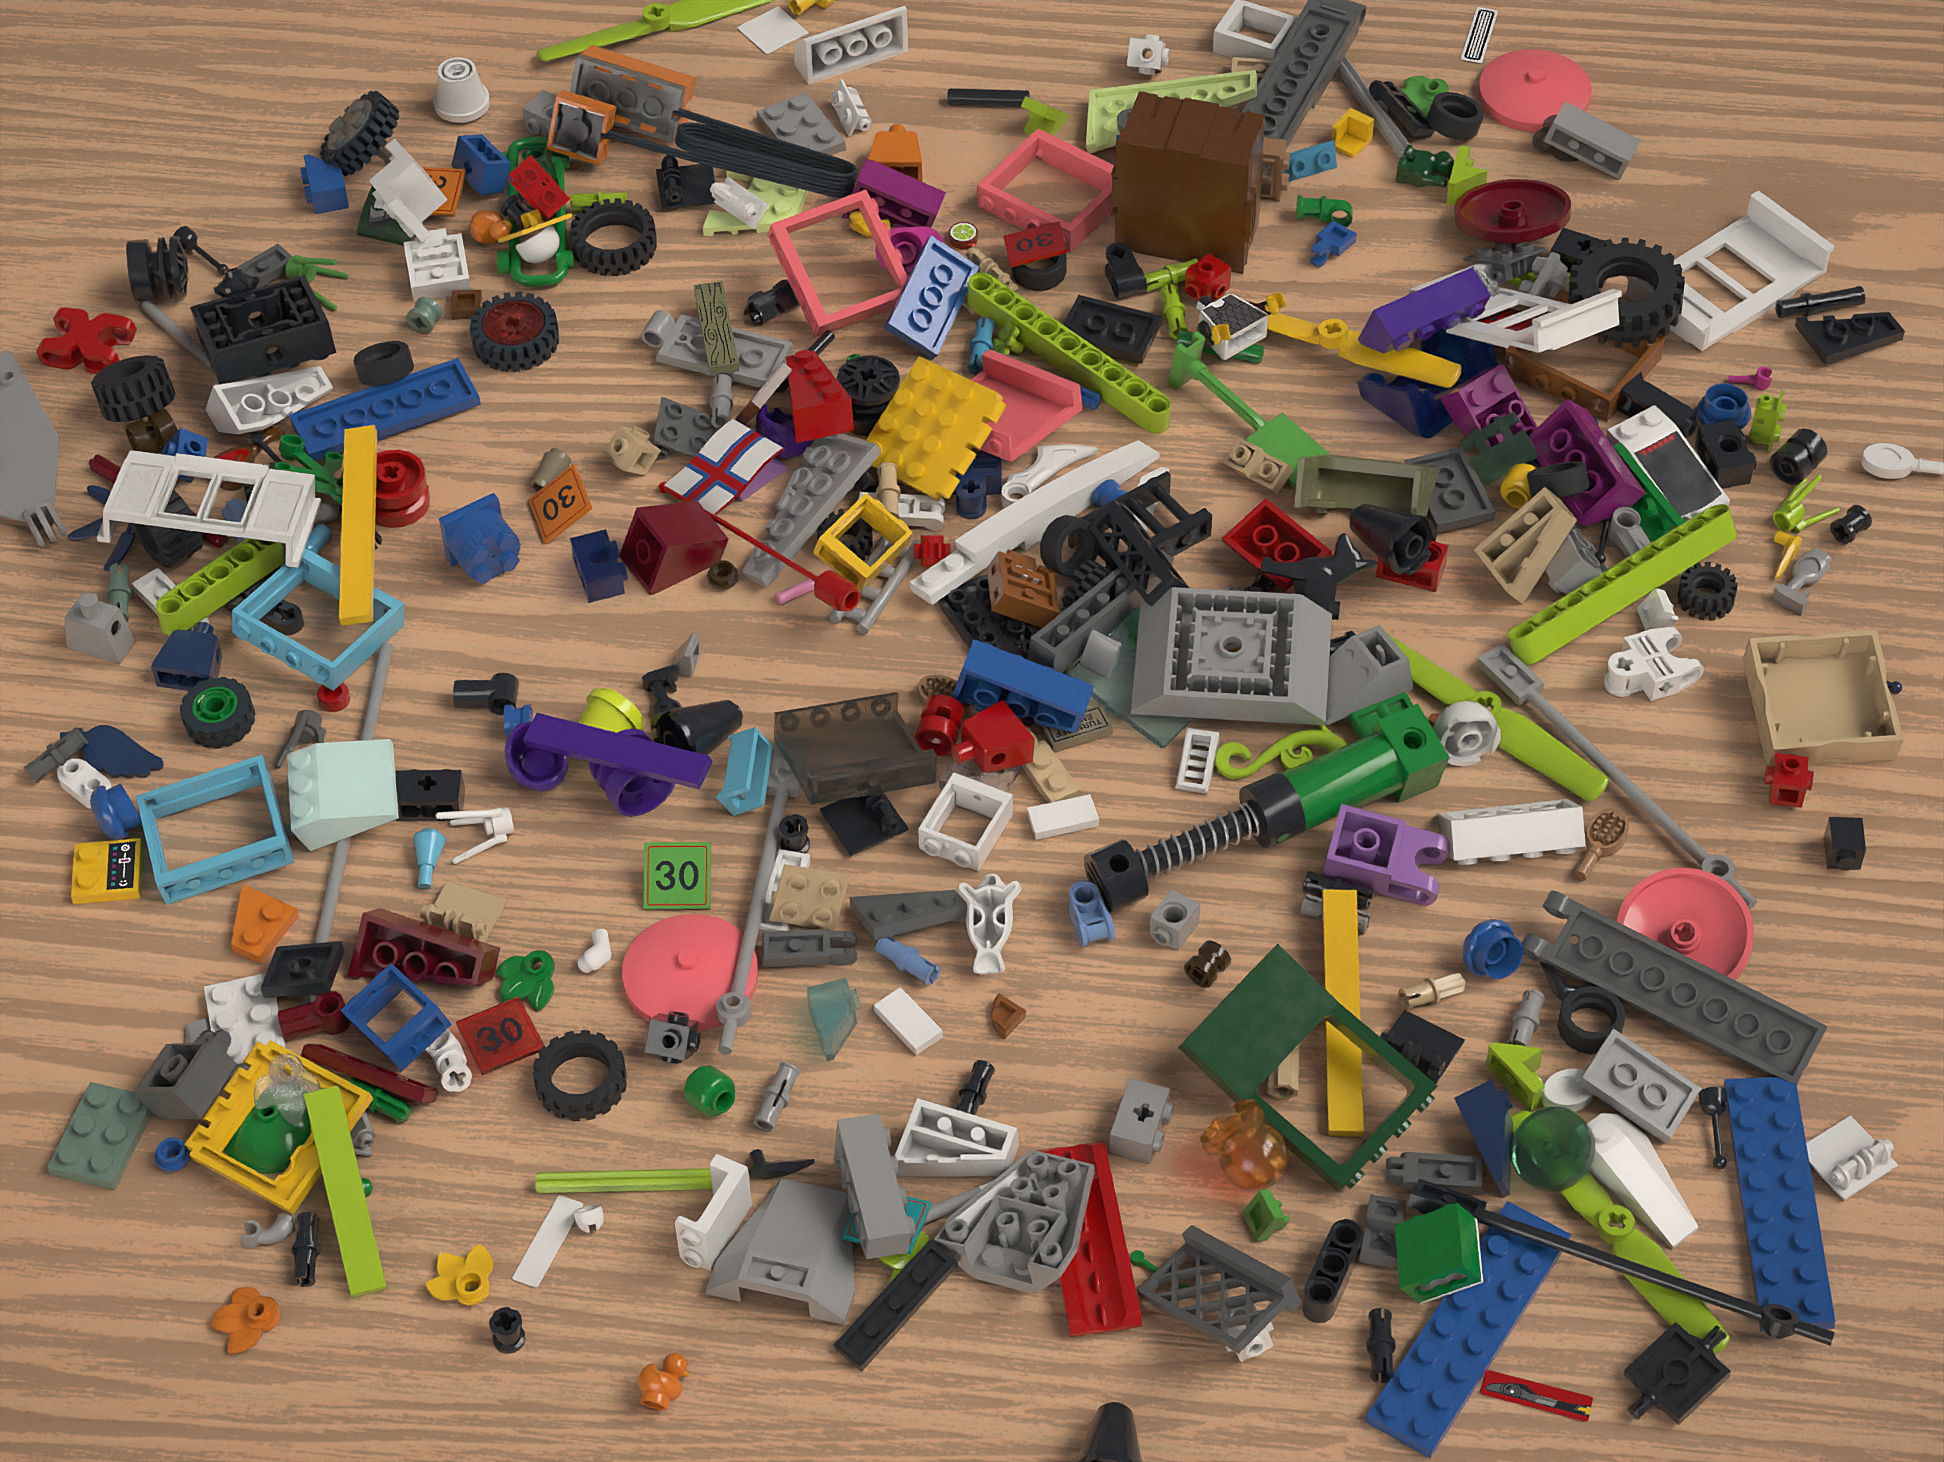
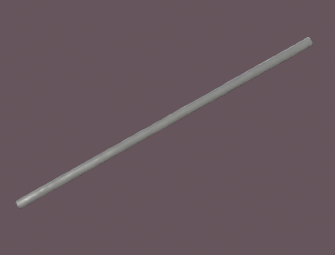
M382 643L380 647L360 741L373 740L393 652V645L390 643ZM352 836L337 841L314 943L329 942ZM303 995L301 1005L313 1002L316 996Z

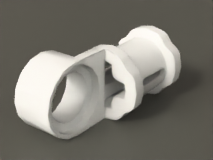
M447 1029L425 1050L434 1059L438 1072L442 1074L441 1083L443 1087L450 1092H460L470 1085L472 1073L469 1067L465 1065L467 1059L460 1042ZM458 1074L461 1075L462 1081L459 1080Z

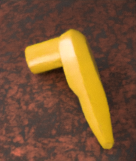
M1778 531L1775 534L1774 542L1784 546L1781 560L1775 573L1776 579L1780 577L1797 554L1802 544L1801 536H1792L1782 531Z

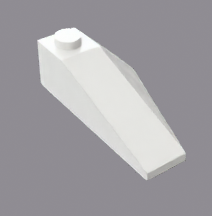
M321 366L213 386L205 410L218 432L242 434L270 427L332 392L333 386Z
M1601 1113L1576 1132L1572 1155L1669 1248L1673 1250L1698 1230L1696 1221L1650 1140L1623 1114Z

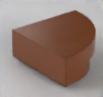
M998 993L993 1001L992 1023L996 1032L1006 1039L1025 1019L1026 1010Z

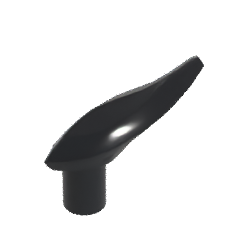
M1539 962L1544 970L1550 989L1561 1001L1571 991L1583 987L1582 985H1567L1553 966Z
M755 1149L749 1154L753 1167L748 1170V1173L759 1178H778L805 1169L815 1164V1160L800 1159L766 1162L763 1151Z

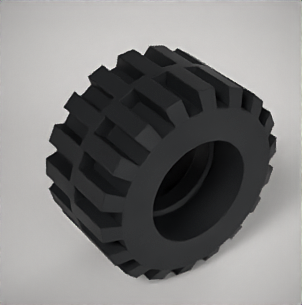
M144 355L120 360L101 370L91 381L103 418L112 422H128L148 417L170 404L176 394L164 360L158 356Z
M173 490L164 513L194 516L185 501ZM130 523L134 534L146 552L157 563L166 568L174 566L203 547L201 532Z

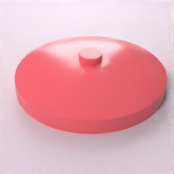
M1539 49L1516 50L1495 58L1484 68L1480 76L1478 89L1481 105L1493 119L1516 130L1536 133L1548 132L1564 102L1586 112L1590 105L1592 92L1588 75L1577 63L1558 53Z
M1672 868L1657 872L1642 880L1629 892L1618 912L1617 922L1735 981L1749 962L1754 941V926L1749 908L1742 896L1732 885L1710 872L1694 868Z
M704 914L672 916L649 926L631 943L623 960L622 981L629 1004L647 1022H650V1018L659 1013L668 1015L670 1011H677L688 1014L690 1020L699 1021L697 1032L722 1025L717 1018L716 1004L722 995L731 992L744 933L723 919ZM755 950L744 993L749 1000L753 997L758 982V964Z

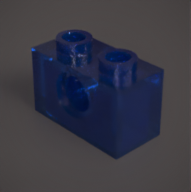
M606 529L570 538L572 558L588 603L625 594L623 581L628 580L624 562L618 563L617 558H620L617 543L615 540L610 541Z

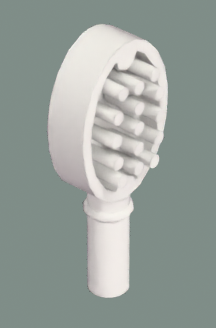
M1878 443L1867 447L1864 450L1861 461L1866 471L1881 478H1903L1909 475L1911 471L1944 475V462L1922 460L1921 458L1915 459L1914 455L1906 448L1889 443Z
M1566 1069L1552 1075L1544 1085L1543 1105L1557 1113H1572L1589 1105L1594 1095L1577 1084L1585 1071L1582 1069Z

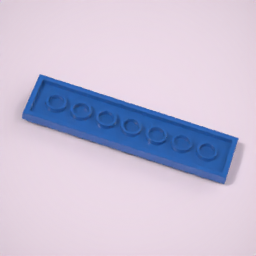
M1780 1077L1725 1079L1724 1089L1727 1091L1728 1099L1727 1113L1756 1305L1762 1307L1767 1304L1783 1305L1796 1312L1799 1320L1825 1329H1834L1836 1321L1797 1084L1788 1082Z
M1509 1201L1506 1202L1499 1215L1568 1239L1571 1237L1570 1233ZM1490 1227L1480 1242L1483 1283L1444 1296L1395 1371L1394 1378L1389 1380L1368 1412L1366 1423L1431 1458L1561 1256V1251Z

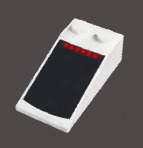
M1655 405L1607 430L1606 437L1612 446L1621 443L1681 518L1690 515L1693 511L1702 512L1714 505L1730 504V499L1675 423Z

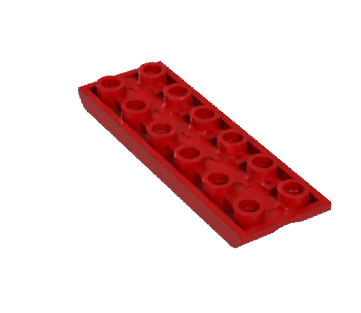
M1098 1141L1070 1147L1035 1150L1094 1165L1095 1169L1078 1250L1059 1278L1070 1337L1142 1327L1141 1311L1105 1142Z

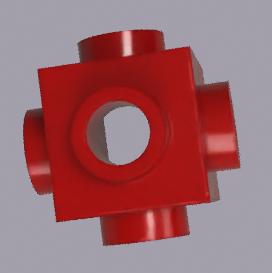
M1210 253L1187 269L1185 273V293L1198 301L1203 296H1209L1213 300L1221 298L1230 289L1231 267Z
M1775 753L1773 765H1766L1764 785H1770L1769 804L1802 808L1806 790L1811 791L1813 785L1814 771L1808 770L1809 757Z

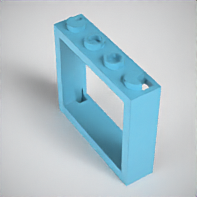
M305 548L298 568L288 567L286 564L283 565L232 610V633L241 640H246L260 648L264 653L286 663L290 668L309 676L316 683L323 684L329 689L334 690L381 647L382 643H386L404 626L405 603L374 587L373 619L377 622L333 662L325 659L259 621L304 580L336 599H340V567Z
M263 755L245 759L238 763L217 768L210 772L136 795L156 884L166 905L294 863L272 776ZM262 785L275 833L274 837L171 871L168 870L156 819Z

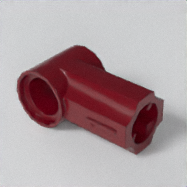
M330 990V993L319 994L311 1003L278 1011V1020L284 1040L320 1031L330 1035L344 1032L349 1027L350 1022L340 1011L345 1006L342 995Z

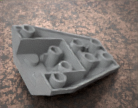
M1031 1150L951 1214L934 1238V1242L958 1261V1265L972 1278L1037 1294L1061 1277L1077 1253L1095 1171L1094 1165Z
M781 1179L716 1260L706 1288V1294L741 1302L746 1288L806 1301L809 1303L810 1317L845 1325L855 1295L852 1242L842 1240V1235L851 1217L848 1206V1193Z

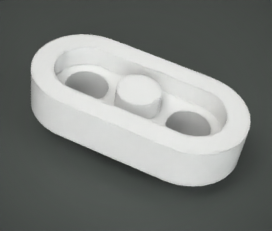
M70 759L63 766L60 765L57 771L61 787L90 809V796L94 790L93 788L103 785L106 786L107 790L112 787L110 781L82 759Z

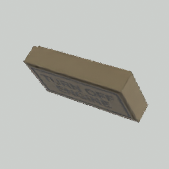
M1101 704L1086 709L1077 733L1042 725L1041 731L1054 752H1058L1112 735L1113 727Z

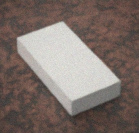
M1090 794L1027 808V816L1035 840L1099 826V817Z
M901 987L874 1004V1012L915 1055H918L943 1038V1030Z

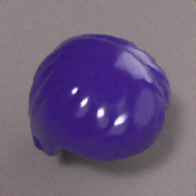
M763 405L756 416V429L758 434L785 449L776 458L789 459L803 454L805 449L810 447L814 440L796 443L792 414H784L777 407L774 408L773 412L768 413V405Z
M532 721L519 724L508 735L505 742V760L510 775L518 785L534 791L545 792L555 789L562 783L567 774L568 756L527 746L523 739Z

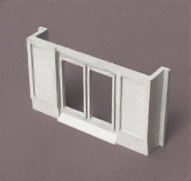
M1758 190L1750 195L1747 215L1674 260V265H1681L1682 273L1694 265L1699 266L1744 301L1724 313L1685 283L1682 313L1679 314L1676 327L1670 325V330L1688 344L1691 343L1699 350L1704 351L1730 333H1736L1775 308L1777 300L1789 299L1795 295L1796 291L1826 273L1830 253L1835 250V246ZM1726 247L1771 280L1772 283L1753 294L1706 258L1721 248ZM1625 276L1628 279L1626 296L1633 302L1644 300L1653 294L1654 288L1647 281L1637 277Z
M1478 263L1409 289V294L1473 267L1491 297L1485 305V311L1481 315L1473 319L1469 317L1462 319L1456 326L1446 330V333L1508 348L1510 345L1538 353L1548 349H1558L1619 325L1618 298L1622 297L1620 290L1611 289L1577 303L1568 304L1498 287V282L1493 281L1491 278L1492 264ZM1519 304L1532 307L1490 324L1476 321ZM1547 311L1551 312L1532 319L1533 326L1518 332L1505 329L1508 326Z
M130 450L103 509V523L97 535V541L110 543L119 521L286 543V566L298 568L321 504V498H315V475L269 469V465L176 453V456ZM179 475L211 479L196 517L164 513ZM222 480L254 485L241 522L208 518Z

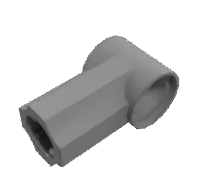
M1621 507L1613 513L1607 537L1609 542L1620 548L1627 558L1651 542L1640 527L1641 518L1639 513L1632 508Z

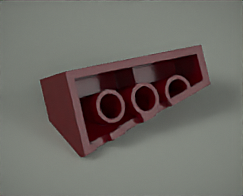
M378 908L362 914L347 977L375 978L378 973L382 972L392 963L410 981L479 985L493 980L500 947Z

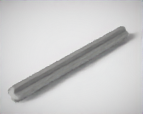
M1345 55L1336 70L1367 115L1374 118L1375 126L1399 159L1401 156L1406 158L1404 150L1409 144L1380 102L1375 101L1373 95L1369 93V87Z

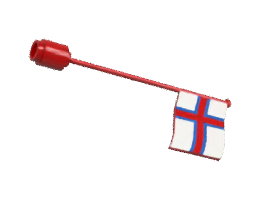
M732 419L709 439L686 467L670 481L659 484L658 489L661 493L666 492L681 502L698 501L716 523L814 581V595L819 600L838 611L845 612L852 611L858 605L861 594L853 582L832 570L825 571L816 576L717 516L746 489L767 463L785 450L783 447Z

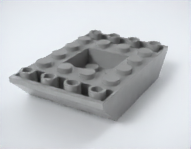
M1172 587L1152 607L1145 601L1140 605L1131 714L1325 725L1332 614L1301 594ZM1234 643L1239 645L1241 649L1237 652H1228L1224 647L1227 644Z

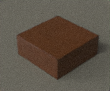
M453 290L451 298L452 320L471 319L472 314L475 315L477 307L482 308V291Z

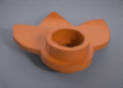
M247 1286L233 1290L231 1295L232 1303L219 1308L210 1321V1325L215 1330L230 1334L227 1352L230 1355L252 1348L259 1341L262 1332L272 1330L280 1320L278 1303L269 1296H261L256 1288Z

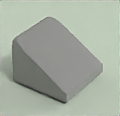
M1093 630L1081 657L1080 665L1103 677H1108L1118 662L1121 643Z
M693 632L678 649L672 665L675 664L677 669V675L686 677L693 675L701 656L698 633Z

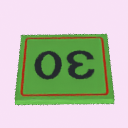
M644 842L643 909H711V842Z

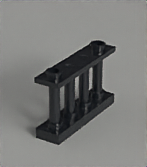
M1166 471L1157 477L1150 478L1146 483L1114 500L1129 510L1155 534L1151 538L1160 550L1174 557L1211 536L1212 514L1206 508L1194 514H1189L1170 495L1171 474ZM1113 501L1079 518L1092 523ZM1156 502H1161L1180 522L1165 528L1146 508ZM1111 518L1100 530L1104 532L1110 528L1113 531L1115 520ZM1073 530L1068 535V546L1071 549L1077 547L1078 533L1076 530ZM1121 539L1128 546L1129 539ZM1099 542L1098 556L1105 562V567L1113 572L1118 568V565Z

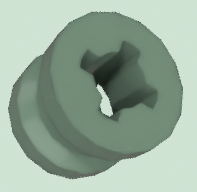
M420 297L415 302V308L407 313L406 321L418 333L429 334L435 326L434 322H438L441 319L443 310L432 298Z

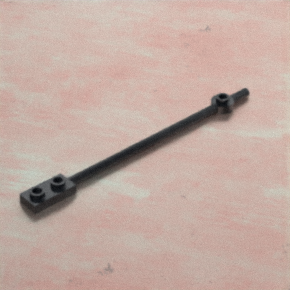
M1422 1179L1418 1180L1410 1194L1407 1206L1417 1209L1421 1214L1433 1212L1447 1204L1458 1203L1477 1219L1478 1225L1481 1223L1755 1319L1759 1321L1765 1333L1773 1338L1783 1339L1797 1334L1831 1346L1835 1332L1799 1320L1796 1312L1786 1306L1767 1304L1762 1307L1485 1210L1487 1202Z

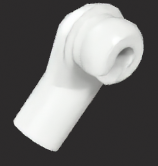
M597 929L592 932L593 946L585 951L584 955L580 956L577 962L582 972L590 973L592 970L596 971L610 961L611 949L607 930Z

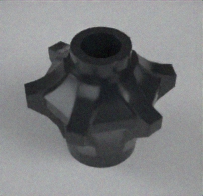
M235 267L225 270V277L213 289L215 294L223 298L256 289L260 280L258 276H250L242 272L241 267Z

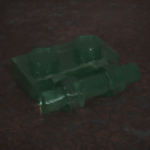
M1514 411L1504 417L1502 415L1497 416L1493 419V423L1480 430L1476 428L1470 431L1468 437L1460 440V444L1465 452L1475 446L1477 447L1480 454L1471 458L1470 462L1484 487L1506 476L1512 466L1521 463L1528 464L1539 457L1525 430L1515 435L1512 434L1509 427L1520 422ZM1501 433L1504 441L1489 449L1485 441Z

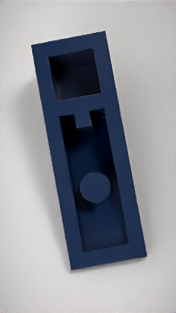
M1490 1080L1454 1097L1504 1198L1510 1195L1513 1121L1507 1110L1514 1107L1505 1089L1497 1091L1493 1081Z

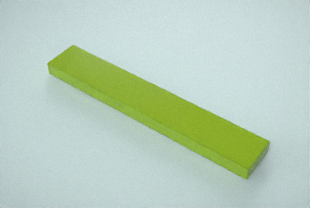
M339 1085L306 1093L304 1097L351 1297L355 1298L386 1290V1281Z

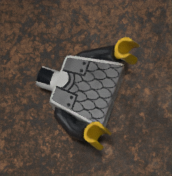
M1282 292L1270 294L1266 297V301L1261 303L1245 301L1234 294H1228L1217 301H1214L1209 296H1203L1198 301L1196 309L1200 312L1197 331L1205 337L1204 347L1211 346L1221 359L1226 360L1265 338L1267 335L1268 315H1276L1280 310L1279 308L1287 306Z

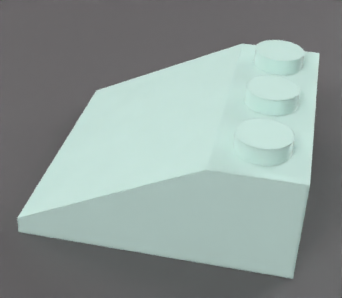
M390 739L315 743L287 754L291 831L310 851L399 818L393 742Z

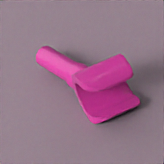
M1762 366L1758 368L1755 375H1729L1728 383L1753 384L1756 389L1763 391L1771 384L1772 378L1770 376L1772 370Z

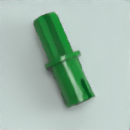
M355 1077L350 1080V1083L369 1092L374 1098L368 1106L372 1113L375 1114L379 1111L398 1122H406L412 1112L411 1105L390 1095L386 1089L378 1088Z

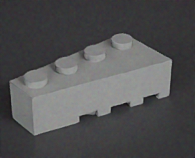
M879 1114L837 1120L833 1158L836 1168L841 1169L840 1181L843 1189H847L851 1214L859 1213L855 1215V1227L866 1259L908 1253L910 1238L915 1237L912 1216H906L904 1207H907L906 1191L904 1186H898L896 1177H899L898 1161L896 1156H890L888 1149L891 1148L890 1131L888 1127L882 1126Z

